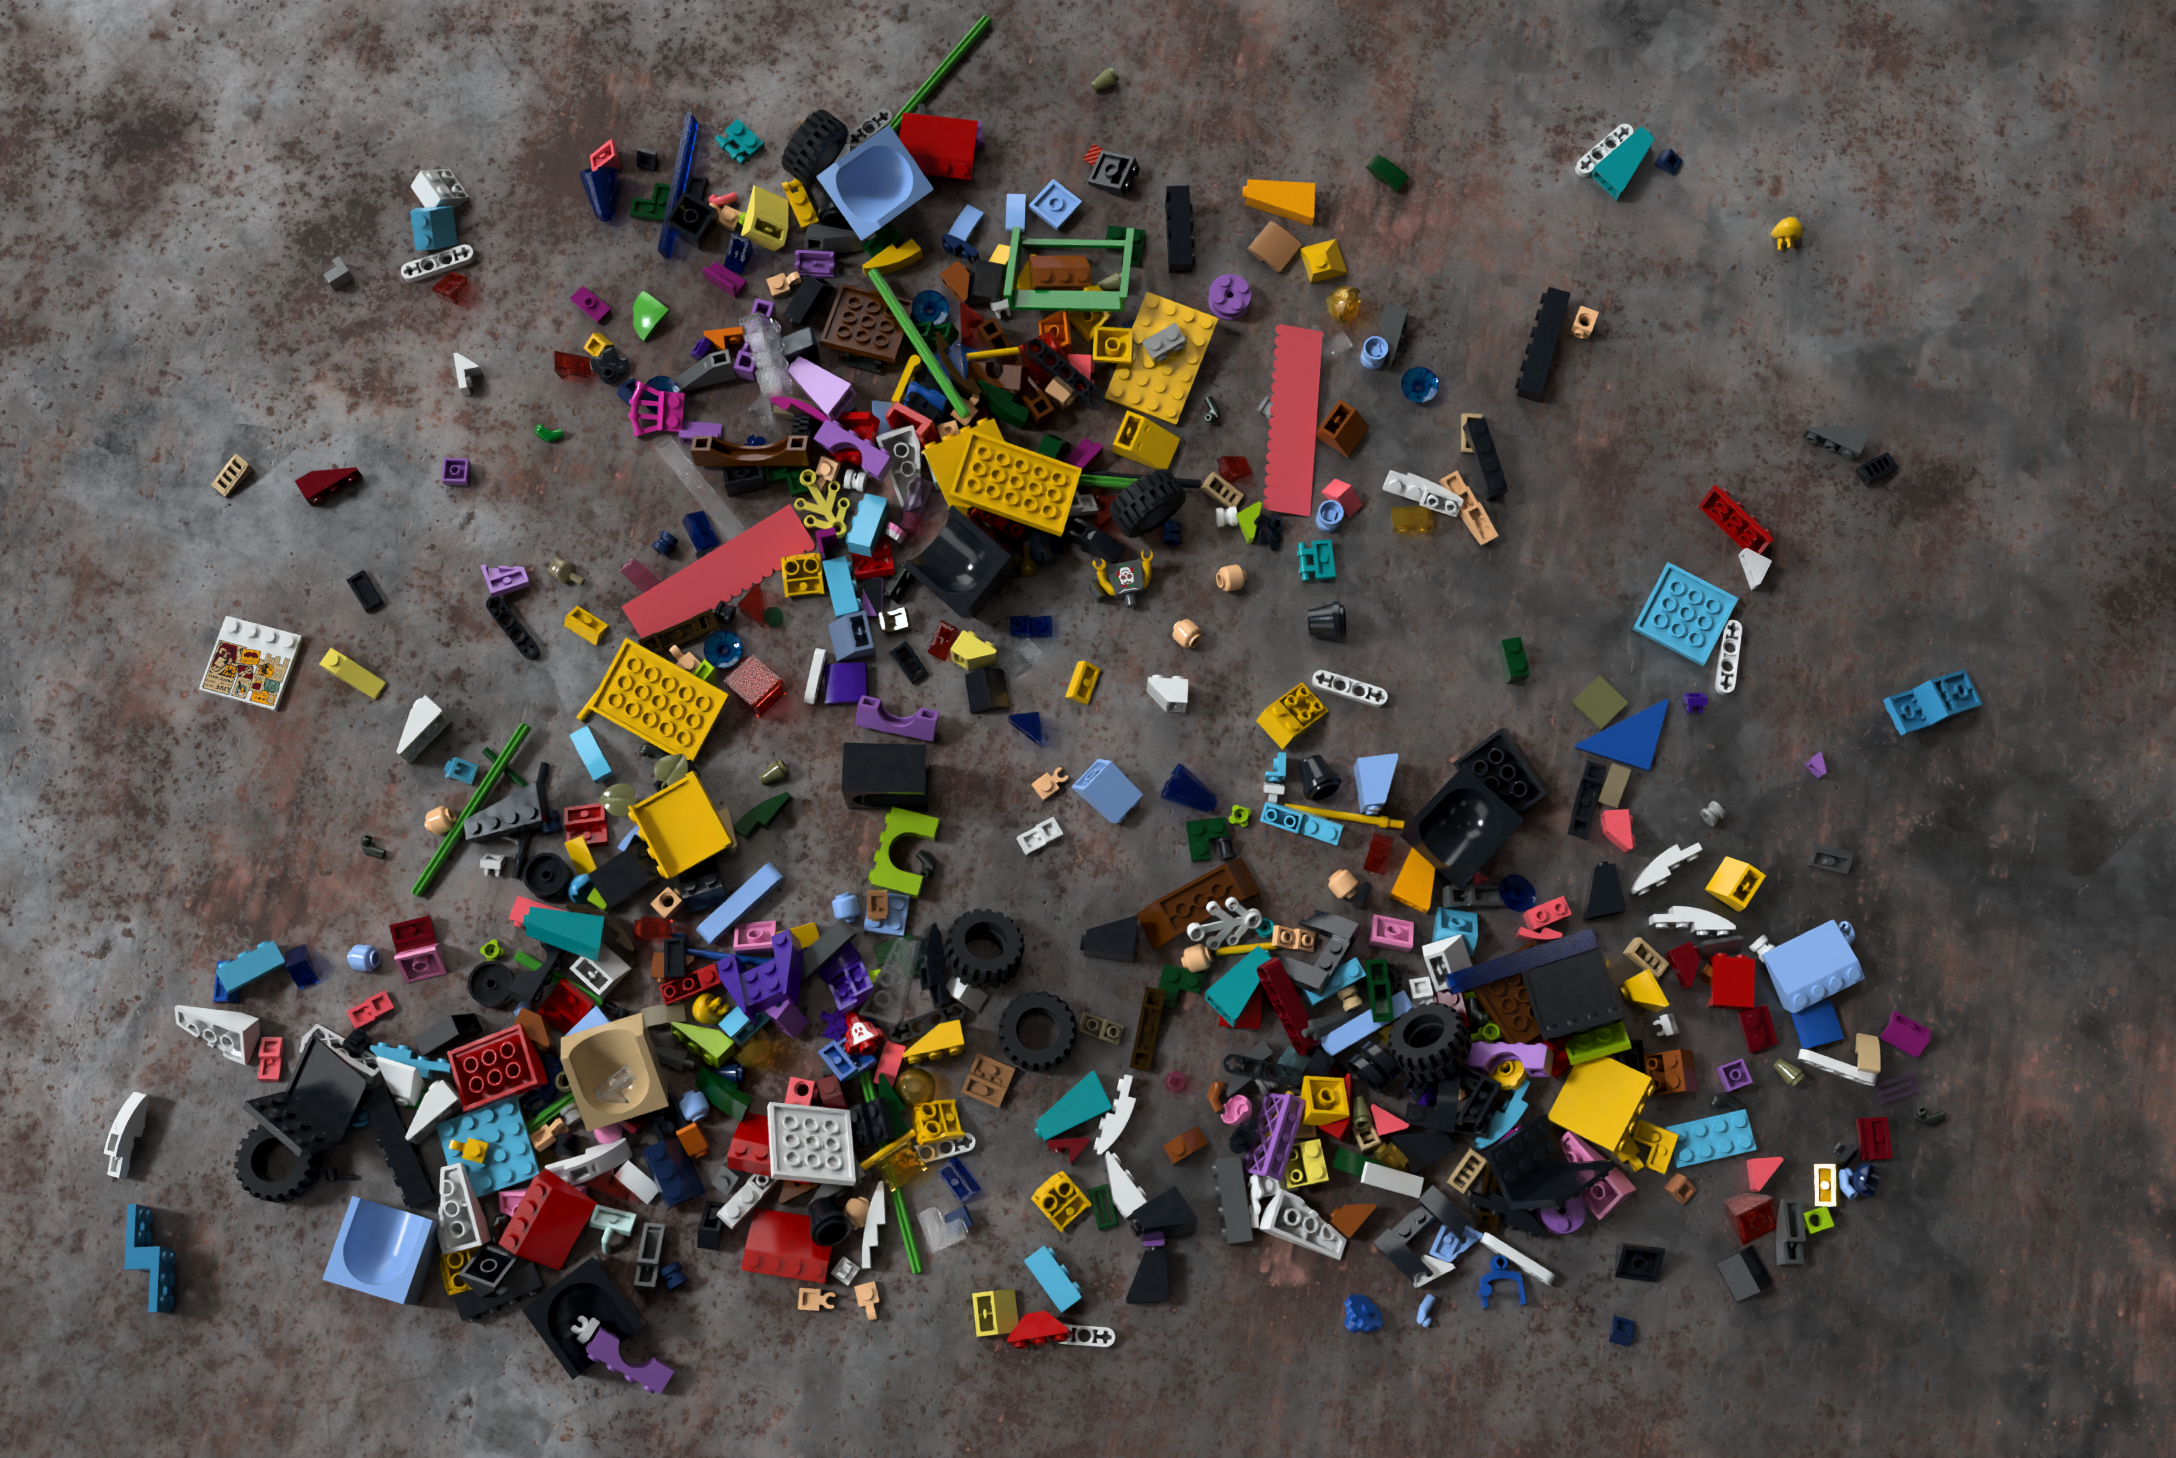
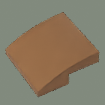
M1269 221L1247 249L1260 262L1264 260L1276 273H1279L1301 247L1302 243L1273 221Z
M978 1052L961 1093L1000 1108L1016 1067Z

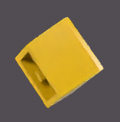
M1726 856L1704 890L1737 912H1740L1747 906L1766 875L1748 863Z

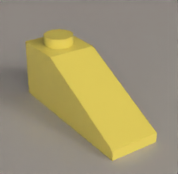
M332 648L329 649L320 662V665L327 672L375 700L387 684Z

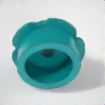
M1262 918L1261 924L1255 928V931L1262 938L1270 937L1273 935L1275 924L1272 920Z

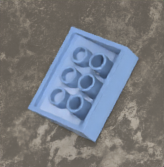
M1830 920L1762 954L1783 1009L1792 1013H1796L1865 979L1858 959L1834 920Z

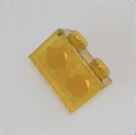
M1407 506L1391 507L1390 509L1392 532L1405 534L1409 531L1426 533L1433 526L1429 508Z
M1392 1142L1388 1145L1383 1143L1373 1152L1375 1155L1373 1160L1378 1161L1385 1156V1162L1393 1168L1400 1169L1409 1161Z

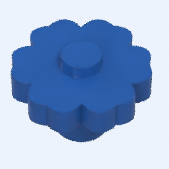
M1352 1293L1346 1299L1344 1305L1347 1307L1345 1309L1347 1315L1344 1324L1349 1331L1357 1333L1364 1330L1365 1332L1372 1331L1375 1333L1382 1326V1314L1376 1305L1371 1304L1369 1298L1362 1294L1355 1295Z

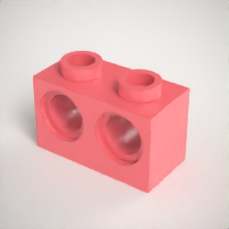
M1561 896L1527 910L1522 916L1528 929L1535 932L1543 926L1548 927L1567 919L1572 913L1564 896Z
M790 1077L785 1103L812 1106L813 1099L817 1100L819 1092L816 1082ZM801 1086H808L809 1092L805 1096L798 1095V1089Z

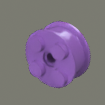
M1225 274L1214 280L1209 290L1208 302L1211 311L1217 317L1224 320H1236L1242 317L1250 306V286L1245 279L1235 274Z
M1578 1196L1577 1198L1569 1199L1566 1202V1206L1561 1208L1563 1210L1562 1214L1559 1212V1209L1548 1208L1541 1210V1208H1536L1539 1223L1545 1230L1553 1234L1562 1235L1575 1231L1582 1225L1586 1216V1206L1583 1198Z

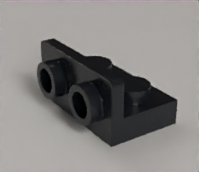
M673 1092L668 1093V1107L646 1113L659 1142L678 1137L676 1131L688 1126L687 1120Z

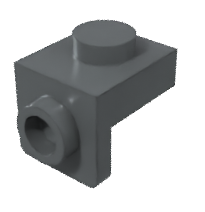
M725 1162L711 1184L728 1196L746 1172L730 1169L727 1162Z

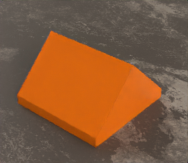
M1057 311L1039 320L1040 340L1060 356L1071 354L1068 311Z

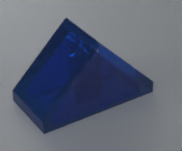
M734 232L731 234L724 263L725 268L740 275L743 273L754 251L751 239Z
M1039 712L1010 715L1008 723L1040 747L1042 736Z
M305 944L285 952L286 968L298 989L301 990L319 982Z

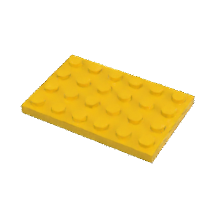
M1146 292L1132 327L1131 364L1118 363L1105 399L1177 426L1218 323V318ZM1176 323L1182 335L1187 339L1185 348L1178 353H1175V351L1170 353L1169 357L1162 362L1156 361L1153 363L1142 341Z
M970 430L948 498L1061 537L1082 469Z
M625 638L588 708L671 755L684 754L686 759H691L694 764L730 694L631 639Z

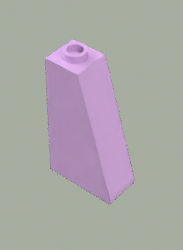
M800 356L791 363L790 368L787 370L795 383L831 422L833 420L837 421L857 395L850 383Z

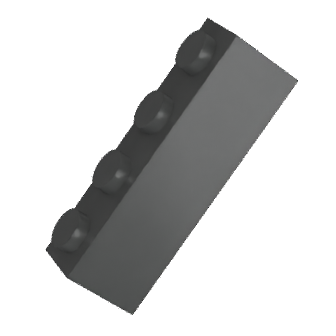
M1241 1156L1216 1159L1215 1165H1212L1213 1178L1217 1177L1218 1186H1215L1216 1199L1220 1198L1221 1207H1218L1219 1219H1223L1224 1228H1221L1222 1240H1226L1227 1245L1252 1242L1253 1236Z

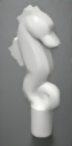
M1258 1175L1251 1176L1247 1185L1248 1188H1251L1250 1200L1252 1204L1248 1206L1251 1228H1259L1258 1215L1261 1212L1259 1199L1265 1193L1261 1185L1262 1178Z

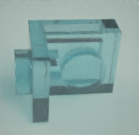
M1288 1046L1277 1064L1290 1066L1296 1058L1293 1055L1296 1050ZM1282 1069V1076H1281V1078L1283 1079L1284 1077H1288V1078L1292 1079V1077L1294 1076V1074H1293V1073H1292L1291 1075L1284 1074V1073L1286 1072V1070H1285V1069Z

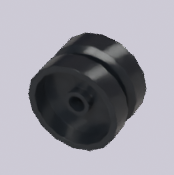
M547 852L532 857L527 862L523 872L525 886L538 899L544 902H557L568 895V886L574 878L571 868L560 856Z
M485 961L475 966L471 971L467 981L468 991L471 997L485 1008L493 1010L502 1009L514 1000L510 998L509 988L514 982L516 975L501 962Z
M1367 1041L1360 1048L1362 1056L1354 1054L1347 1063L1358 1078L1370 1089L1380 1094L1388 1086L1386 1079L1394 1080L1400 1073V1070L1383 1050L1374 1043Z

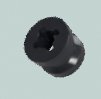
M721 600L714 611V615L717 620L722 619L724 623L730 624L735 616L737 607L734 605L729 606L725 601Z

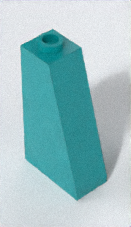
M1641 126L1594 166L1590 176L1616 201L1621 197L1651 148L1655 139L1652 133Z
M530 907L528 915L524 914L522 927H526V936L587 959L598 961L604 916Z
M1259 945L1205 993L1204 1000L1232 1027L1236 1026L1261 984L1256 971L1257 967L1272 958L1271 954Z
M1093 1070L1036 1121L1037 1127L1034 1130L1039 1140L1043 1138L1044 1142H1047L1112 1110V1106L1095 1071Z

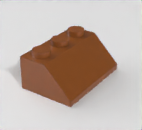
M1085 255L1028 257L1031 290L1083 291L1085 287L1092 286L1090 266Z

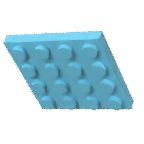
M1667 562L1632 630L1704 666L1739 598Z
M517 1096L436 1124L447 1164L452 1165L462 1162L477 1199L533 1179L540 1173ZM471 1138L489 1143L484 1164L463 1159V1152L448 1148L450 1141L454 1140L466 1144L467 1139Z

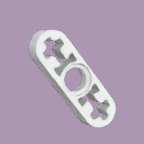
M815 649L804 703L812 705L816 703L827 650Z
M1065 1325L1071 1331L1072 1328L1077 1329L1075 1332L1076 1342H1071L1072 1338H1067L1068 1341L1058 1343L1109 1347L1115 1341V1334L1112 1329L1107 1327ZM1083 1329L1088 1330L1091 1334L1090 1340L1087 1342H1082L1078 1338V1333ZM1093 1330H1098L1096 1335H1103L1104 1331H1108V1335H1111L1112 1339L1108 1340L1106 1344L1103 1343V1339H1096L1097 1343H1092L1094 1339Z

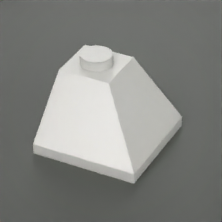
M378 1056L376 1061L395 1102L402 1106H407L408 1104L415 1107L422 1093L421 1090L425 1086L417 1069Z

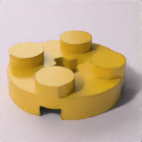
M1513 1060L1500 1064L1493 1071L1492 1075L1487 1076L1502 1084L1500 1090H1516L1520 1088L1521 1083L1527 1076V1072L1521 1062ZM1510 1066L1511 1070L1508 1073H1504L1503 1069H1507Z

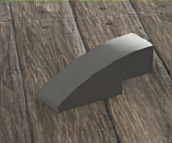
M1470 884L1464 886L1461 890L1456 886H1446L1441 889L1443 909L1508 906L1507 885Z
M1262 1040L1246 1057L1265 1061L1273 1052L1265 1041ZM1244 1060L1239 1065L1241 1067L1240 1072H1243V1065L1246 1062ZM1249 1063L1247 1071L1250 1074L1257 1073V1064ZM1233 1075L1225 1094L1227 1099L1253 1079Z
M1781 1199L1776 1227L1777 1266L1804 1264L1802 1242H1806L1802 1200Z
M644 1223L637 1258L638 1266L634 1281L635 1291L657 1292L666 1224Z

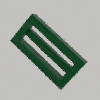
M1108 1184L1088 1189L1098 1230L1119 1225ZM1103 1189H1105L1114 1222H1109L1101 1193ZM1096 1191L1105 1220L1103 1225L1101 1224L1093 1192Z

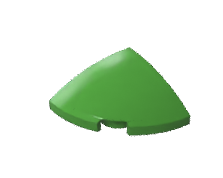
M644 291L640 293L633 306V325L643 342L657 330V325L670 313L669 309Z

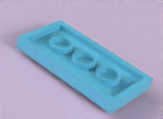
M1745 1109L1664 1128L1680 1134L1672 1155L1675 1169L1757 1150Z

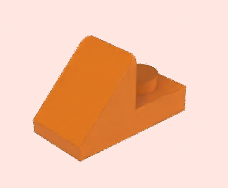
M742 326L704 331L705 338L710 340V345L718 351L726 350V343L739 344L745 341Z

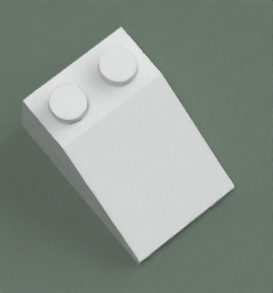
M426 695L416 700L413 704L397 749V753L408 764L451 722V719Z
M438 1080L429 1087V1091L425 1094L405 1136L407 1141L418 1145L437 1129L436 1124L448 1120L462 1108L459 1093L452 1084L444 1080Z

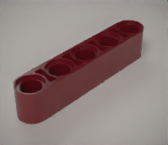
M1272 957L1257 967V975L1295 1051L1299 1055L1304 1056L1320 1045V1039L1314 1040L1312 1035L1308 1037L1302 1036L1301 1031L1308 1028L1310 1018L1282 962L1277 957Z

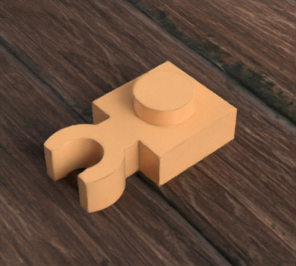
M1061 767L1055 769L1053 776H1050L1047 772L1031 784L1043 801L1059 790L1058 783L1062 784L1068 780L1067 775L1064 778L1058 777V773L1062 771Z
M800 1288L798 1310L820 1311V1305L828 1309H834L835 1305H829L827 1299L828 1297H836V1294L829 1292L822 1296L821 1289Z

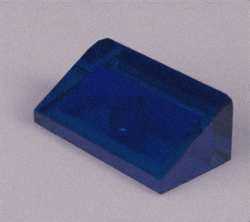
M704 511L690 513L684 517L682 523L697 552L720 544Z
M957 1156L948 1160L936 1171L960 1204H963L981 1190Z

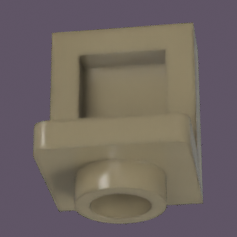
M901 608L888 613H878V624L883 632L891 634L911 628L907 608Z

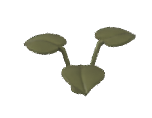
M684 754L665 756L656 763L654 774L659 781L663 782L661 790L665 789L666 784L670 786L686 777L688 762ZM619 783L606 789L601 795L599 802L611 815L625 817L630 812L628 806H634L633 802L640 803L641 800L634 798L635 789L632 786Z

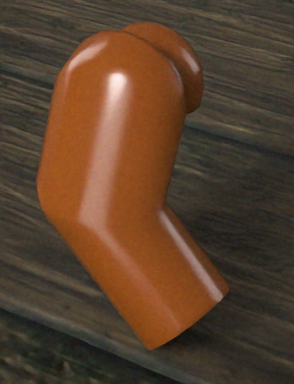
M1221 1081L1213 1082L1207 1094V1099L1214 1113L1224 1109L1219 1100L1221 1092L1225 1090V1085Z

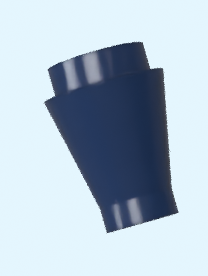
M741 1063L724 1065L718 1069L715 1067L714 1073L739 1084L746 1079V1066L741 1065Z

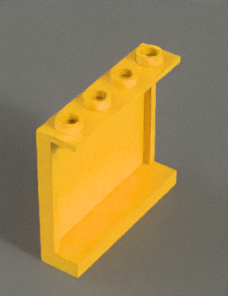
M986 417L977 421L978 426L971 428L968 425L960 429V434L953 436L951 433L942 437L943 442L936 444L934 441L924 446L925 450L921 454L925 455L949 508L951 505L962 506L967 509L972 507L948 497L970 430L1004 441L994 418L988 420Z
M695 771L685 774V778L640 803L628 806L630 810L628 815L631 821L637 823L640 829L638 830L642 841L646 840L649 846L647 848L649 855L652 859H656L659 864L657 870L666 879L674 878L735 844Z
M1607 1056L1575 1064L1548 1114V1119L1551 1124L1557 1127L1559 1125L1611 1151L1617 1156L1619 1152H1623L1627 1144L1626 1138L1629 1133H1633L1638 1115L1643 1114L1646 1104H1644L1648 1096L1651 1097L1653 1095L1655 1082L1651 1077Z

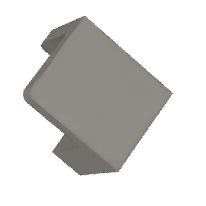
M339 256L332 260L336 267L324 274L325 279L334 291L354 279Z

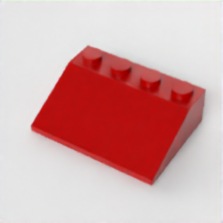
M903 112L899 139L924 175L973 179L978 120Z
M1714 485L1698 506L1742 549L1748 548L1761 555L1775 540L1771 531L1766 528L1764 529L1756 517L1748 514L1744 510L1743 505L1731 498L1729 492L1719 485Z
M522 1023L447 1052L464 1112H471L548 1084L543 1063Z
M748 1112L742 1122H739L727 1155L728 1168L771 1177L768 1116ZM787 1180L796 1183L810 1185V1182Z
M545 1168L533 1178L498 1244L519 1257L560 1271L594 1211L597 1202Z
M755 1208L741 1270L827 1284L833 1246H818L812 1241L809 1233V1216Z

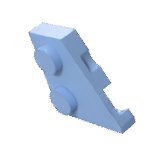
M1441 1225L1428 1254L1450 1263L1473 1243L1482 1238L1483 1234L1465 1226L1462 1235L1467 1238V1241L1463 1245Z

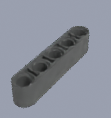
M844 918L837 921L803 953L799 989L857 935Z

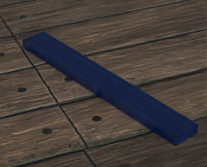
M687 112L685 114L658 245V251L663 258L667 259L671 257L676 234L664 221L685 191L699 123L693 113Z
M1590 928L1444 976L1450 995H1454L1596 949L1598 945Z

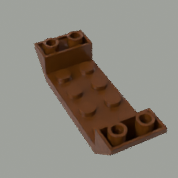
M1239 858L1227 862L1155 900L1138 912L1136 916H1138V920L1152 946L1157 950L1172 942L1178 935L1186 932L1191 923L1201 924L1216 916L1211 915L1207 911L1206 906L1209 902H1217L1220 909L1225 911L1228 909L1225 905L1228 898L1234 897L1239 903L1242 901L1246 902L1262 892L1243 859Z

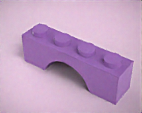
M755 299L750 314L748 335L743 348L738 352L734 364L736 377L752 381L756 379L776 316V308L773 302Z
M826 419L813 438L815 442L833 454L844 448L859 450L862 453V468L864 471L882 482L895 463L890 457L892 454L883 448L878 450L875 448V444L868 439L864 441L859 439V435L852 430L847 432L842 429L843 426L837 421L833 420V422H830Z
M862 695L857 705L855 725L861 726L864 729L871 728L880 730L883 733H894L902 737H913L922 741L933 742L937 732L940 712L920 707L912 716L897 717L885 709L881 699Z
M1478 1041L1477 1043H1472L1465 1065L1484 1075H1492L1493 1071L1500 1064L1514 1060L1521 1062L1523 1068L1531 1077H1550L1554 1053L1547 1045L1542 1043H1536L1535 1045H1527L1521 1042L1516 1044L1504 1042L1489 1044L1484 1041Z
M599 1326L585 1348L587 1353H589L588 1357L597 1363L600 1360L607 1364L606 1367L614 1373H617L619 1370L626 1374L624 1378L634 1384L636 1381L642 1383V1388L652 1394L656 1391L661 1394L674 1373L673 1368L655 1357L641 1364H632L625 1361L619 1355L618 1336Z

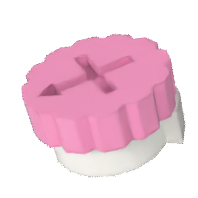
M889 522L884 533L901 544L907 534L898 526Z

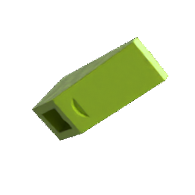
M678 1022L671 1023L673 1038L678 1042L682 1041L686 1044L692 1053H698L702 1056L708 1065H713L718 1069L735 1053L734 1041L719 1030Z

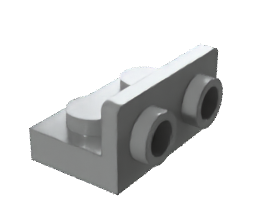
M1174 323L1142 341V344L1153 363H1155L1156 361L1162 362L1169 357L1168 355L1174 351L1175 353L1182 351L1187 344V339L1182 335L1177 324Z

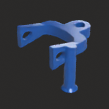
M1494 1256L1490 1260V1273L1483 1275L1479 1279L1480 1289L1476 1292L1477 1297L1481 1298L1482 1309L1489 1307L1487 1296L1492 1293V1287L1487 1283L1499 1279H1508L1517 1283L1519 1306H1524L1526 1299L1521 1274L1508 1271V1261L1505 1256ZM1497 1260L1501 1261V1267L1497 1264Z

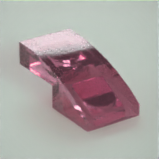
M631 557L619 570L642 593L661 583L634 557Z

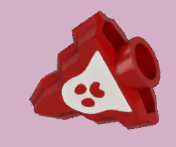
M853 1009L846 1014L848 1030L845 1033L847 1041L844 1043L847 1055L861 1053V1055L867 1056L872 1054L876 1050V1045L885 1038L884 1033L880 1028H875L872 1022L865 1021L862 1014Z

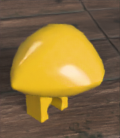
M1787 217L1774 227L1771 236L1777 239L1778 250L1784 251L1786 242L1787 248H1794L1793 240L1800 239L1803 236L1804 230L1801 222L1796 217Z
M705 992L694 1002L692 1014L697 1021L703 1024H718L723 1020V1014L728 1011L729 1004L720 1005V997L715 998L712 993Z

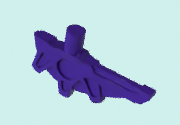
M838 1007L832 1015L822 1011L819 1018L828 1022V1028L825 1029L822 1037L839 1042L842 1039L841 1035L848 1030L846 1014L842 1016Z

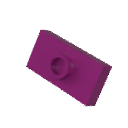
M583 285L569 298L574 305L597 324L611 312L610 307Z

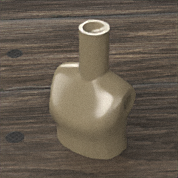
M556 556L548 567L547 574L552 575L563 584H567L572 580L582 586L585 582L583 577L575 573L576 565L561 559L559 556Z

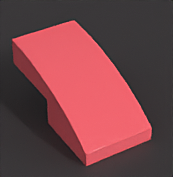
M1544 926L1539 930V933L1521 927L1518 929L1515 938L1529 942L1535 940L1536 943L1558 941L1562 937V933Z
M384 990L367 998L366 1002L347 1010L346 1014L355 1030L389 1013L394 1009V1006Z
M261 1037L258 1055L261 1059L258 1080L259 1082H281L283 1038Z
M889 1040L886 1041L874 1076V1083L878 1084V1074L882 1072L891 1087H894L899 1067L903 1060L902 1054L905 1053L907 1046Z

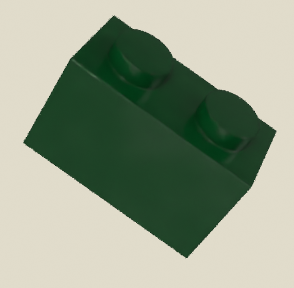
M1521 636L1501 640L1498 645V651L1507 684L1527 680L1530 670Z

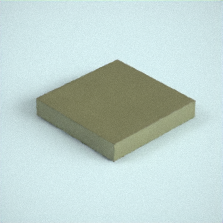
M1599 675L1572 701V704L1600 731L1628 702Z

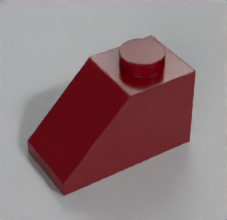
M1691 941L1664 954L1683 991L1692 986L1700 962V952Z
M836 1075L816 1081L825 1108L848 1110L840 1081Z

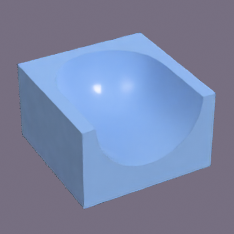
M890 125L883 128L816 176L861 241L934 190Z
M352 1196L322 1280L397 1303L416 1306L439 1241L437 1230L440 1222Z

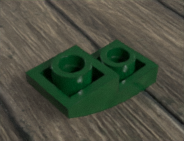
M1379 154L1375 155L1366 166L1367 170L1378 181L1383 179L1394 192L1399 190L1409 178L1400 168Z

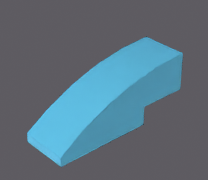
M588 726L570 734L580 757L596 784L614 775Z

